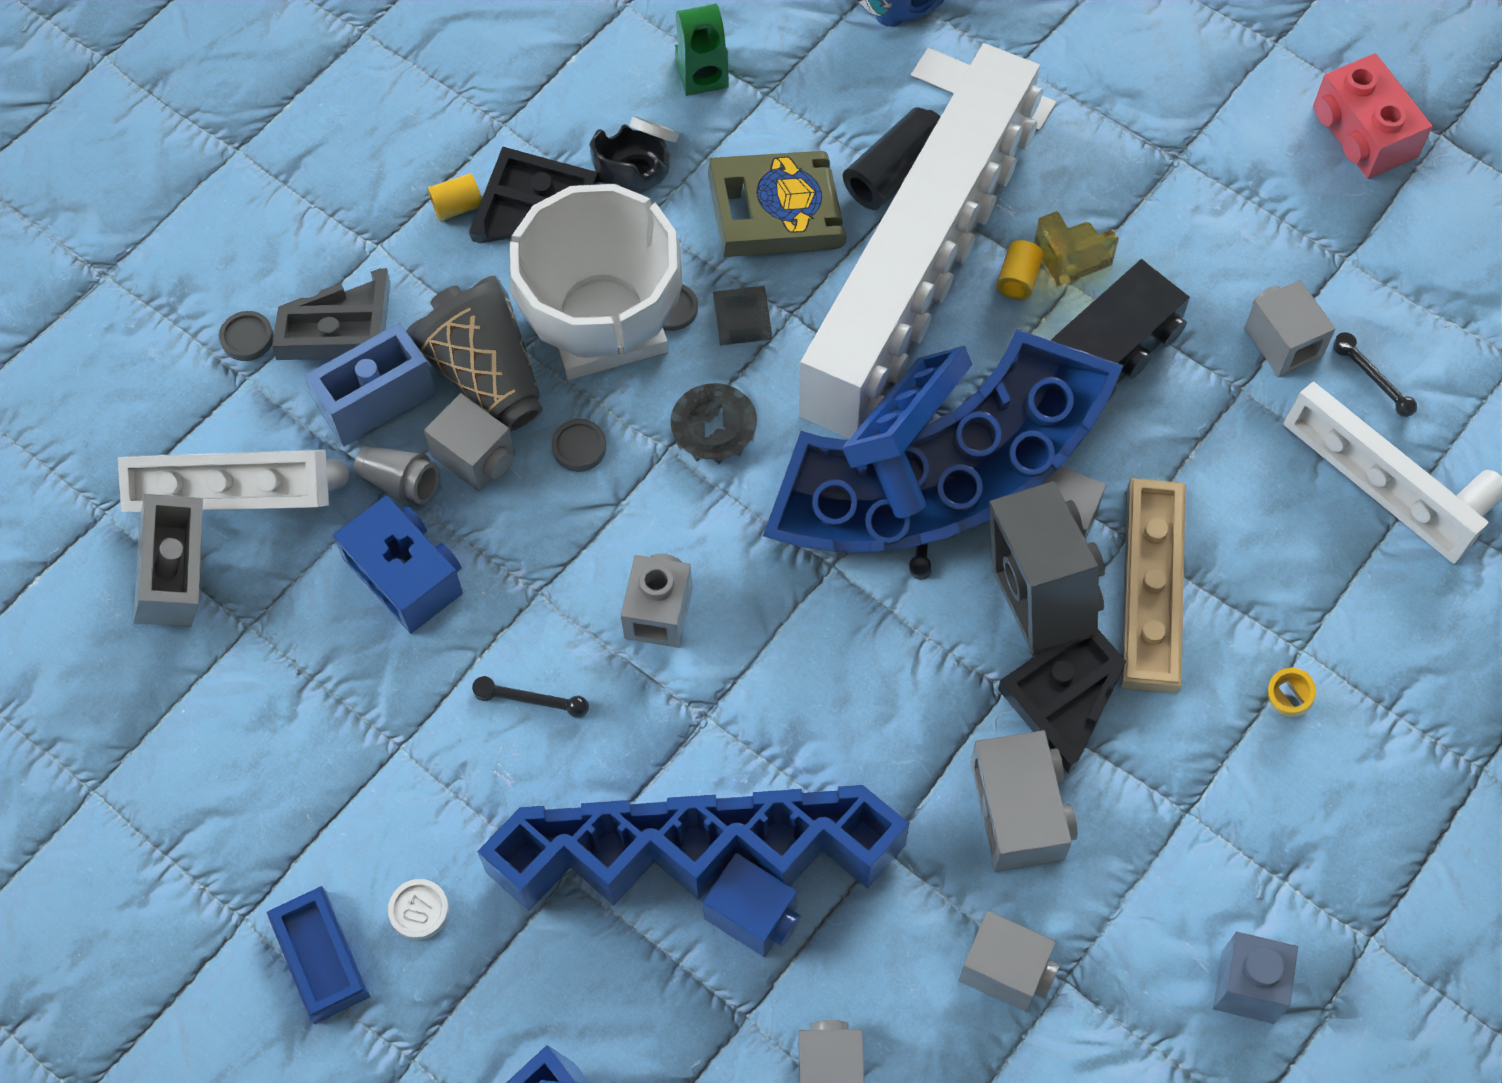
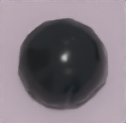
M624 124L618 133L611 137H607L605 131L598 129L589 143L592 164L595 172H598L599 182L602 184H616L639 194L660 184L668 174L670 153L662 138L639 130H632L628 125Z

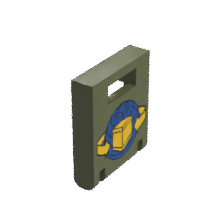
M809 151L710 158L708 178L723 257L831 250L845 245L847 238L845 229L842 227L843 219L827 152ZM744 184L750 219L732 220L728 199L741 198Z

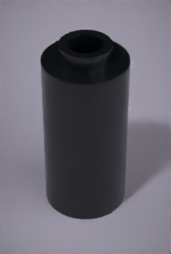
M920 107L910 110L844 170L842 175L843 182L850 195L863 207L870 210H878L900 189L941 116L932 110H925Z

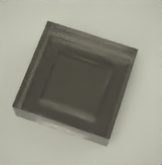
M765 286L713 292L720 346L772 340V328Z

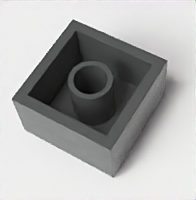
M1055 481L989 501L993 573L1032 655H1037L1046 648L1077 639L1082 641L1090 638L1091 635L1098 634V611L1104 610V600L1098 584L1099 577L1105 575V566L1098 546L1094 542L1087 544L1082 535V520L1074 501L1069 500L1065 502Z

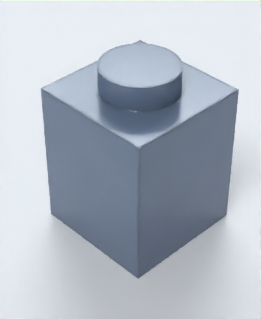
M1236 931L1222 950L1213 1009L1275 1024L1291 1004L1299 946Z

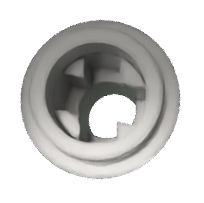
M366 445L360 449L355 458L354 472L357 476L364 478L406 506L413 505L414 503L419 505L427 503L438 486L439 468L435 463L430 462L426 454Z

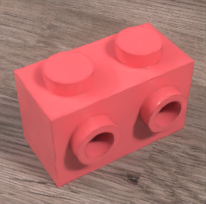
M1376 53L1324 74L1313 104L1319 121L1324 126L1330 128L1342 144L1346 157L1352 163L1357 164L1367 179L1418 158L1433 127Z

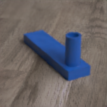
M965 345L918 358L842 447L850 468L869 463L873 464L896 518L909 517L918 513L926 506V501L905 454V450L973 365Z

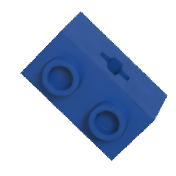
M385 495L333 534V537L343 560L404 628L412 634L463 594L457 572L462 567L447 546L440 543L434 547L424 536L427 529L418 515L409 506H405L400 510Z

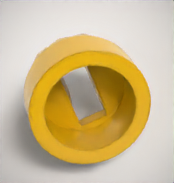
M1293 667L1284 668L1275 673L1268 685V699L1271 706L1278 713L1288 717H1296L1309 711L1314 704L1316 686L1312 677L1304 670ZM1286 682L1302 705L1294 707L1280 690L1279 686Z

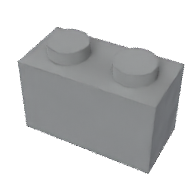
M155 494L144 495L139 517L133 623L192 626L199 604L203 498Z
M1045 730L975 741L970 762L994 871L998 872L1065 861L1072 843L1071 840H1076L1078 836L1077 822L1072 805L1062 804L1058 784L1064 783L1063 763L1059 750L1049 749Z

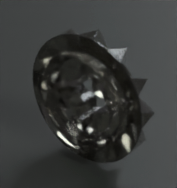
M720 383L703 384L690 389L676 402L671 414V432L679 450L684 449L692 454L696 462L704 458L713 459L720 464L724 458L734 454L740 457L743 449L749 442H754L757 415L750 399L740 390ZM722 410L723 427L726 430L717 428L713 435L710 434L709 437H705V424L702 421L711 422Z

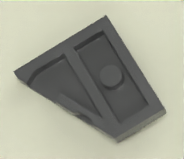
M379 268L371 271L373 281L344 291L342 284L339 283L321 290L313 297L300 298L278 306L272 344L276 360L335 359L385 331L391 284L388 269Z

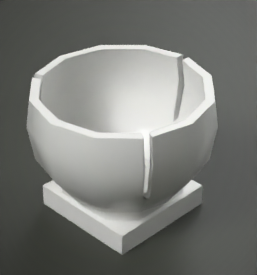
M616 184L570 186L533 205L513 233L512 241H510V293L539 338L557 347L567 380L669 352L663 326L679 301L682 287L681 245L676 230L656 202L652 205L650 198Z

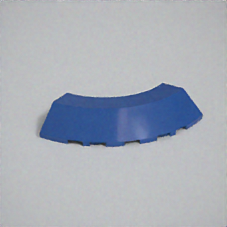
M1016 329L1007 351L997 368L978 391L952 413L924 426L906 448L905 454L926 501V506L918 513L905 518H896L872 463L850 468L842 450V447L848 440L822 437L800 431L763 537L810 549L831 552L873 553L908 549L944 540L977 527L990 520L989 501L1042 485L1067 461L1090 432L1104 409L1123 365Z

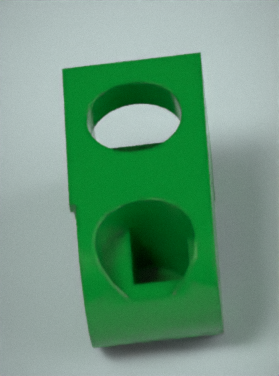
M717 3L677 11L678 44L675 45V59L685 95L728 88V49L725 43L722 17ZM716 66L717 72L709 77L697 78L693 76L702 67Z

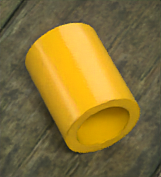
M472 173L427 187L431 203L440 222L478 209L482 200Z
M1016 240L1009 244L996 283V287L1001 294L1015 300H1024L1031 296L1044 257V252L1038 245L1026 240Z

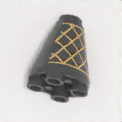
M495 275L489 276L463 292L458 286H451L438 293L430 302L434 310L426 317L414 322L406 330L425 359L467 398L507 426L510 432L534 420L543 410L538 402L540 392L509 295L498 277Z

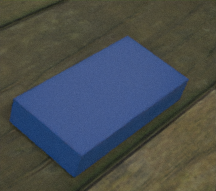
M323 886L266 912L305 1009L314 1024L371 997Z

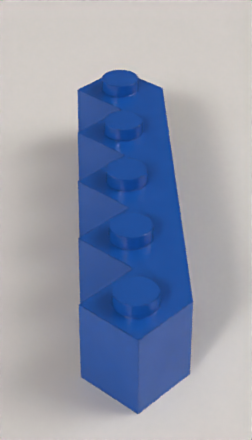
M864 785L838 786L837 791L802 793V789L753 792V796L716 798V794L669 797L667 802L631 804L630 800L581 803V807L547 810L545 806L519 807L477 853L485 872L528 911L538 903L570 868L614 906L654 862L699 900L717 881L735 853L791 886L821 852H824L868 889L906 846L910 823Z

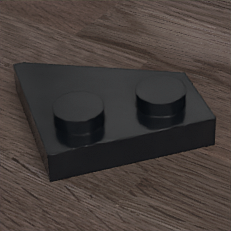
M502 146L469 230L472 241L485 243L512 238L513 233L533 205L570 186L599 185L598 172Z
M1098 629V634L1091 635L1088 639L1082 641L1077 639L1046 648L1001 679L998 690L1033 732L1045 730L1049 749L1059 750L1063 768L1069 774L1076 768L1118 682L1126 660Z

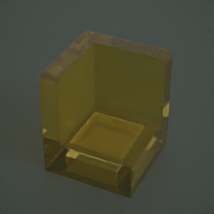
M1055 211L1038 219L1034 243L1043 250L1044 257L1042 263L1058 287L1112 266L1119 238L1113 229L1097 234L1089 222L1068 228L1059 212Z

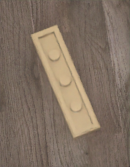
M1130 478L1128 484L1122 657L1126 660L1121 673V688L1178 694L1181 688L1186 483Z

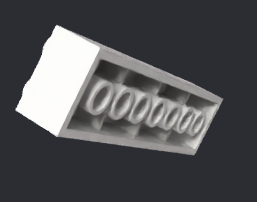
M982 44L800 361L799 417L850 439L884 399L885 396L883 394L889 383L896 384L901 379L909 361V355L906 354L912 341L920 344L931 322L932 314L928 313L934 301L942 303L945 300L954 274L950 273L956 261L963 264L967 260L975 240V235L972 234L977 223L985 225L993 211L996 202V196L993 194L997 186H1007L1016 167L1017 158L1014 156L1018 148L1026 150L1031 143L1037 127V121L1031 118L1034 116L1043 94V89L1037 87L1040 64L991 45Z

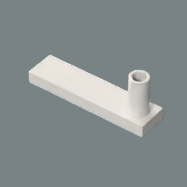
M1314 381L1299 393L1283 422L1285 427L1453 564L1467 553L1489 523L1483 516L1502 499V476L1491 470L1482 471L1457 495H1454Z
M326 450L118 457L121 512H141L145 494L203 498V510L329 506L328 492L342 489L349 479V471L346 464L337 458L326 459Z

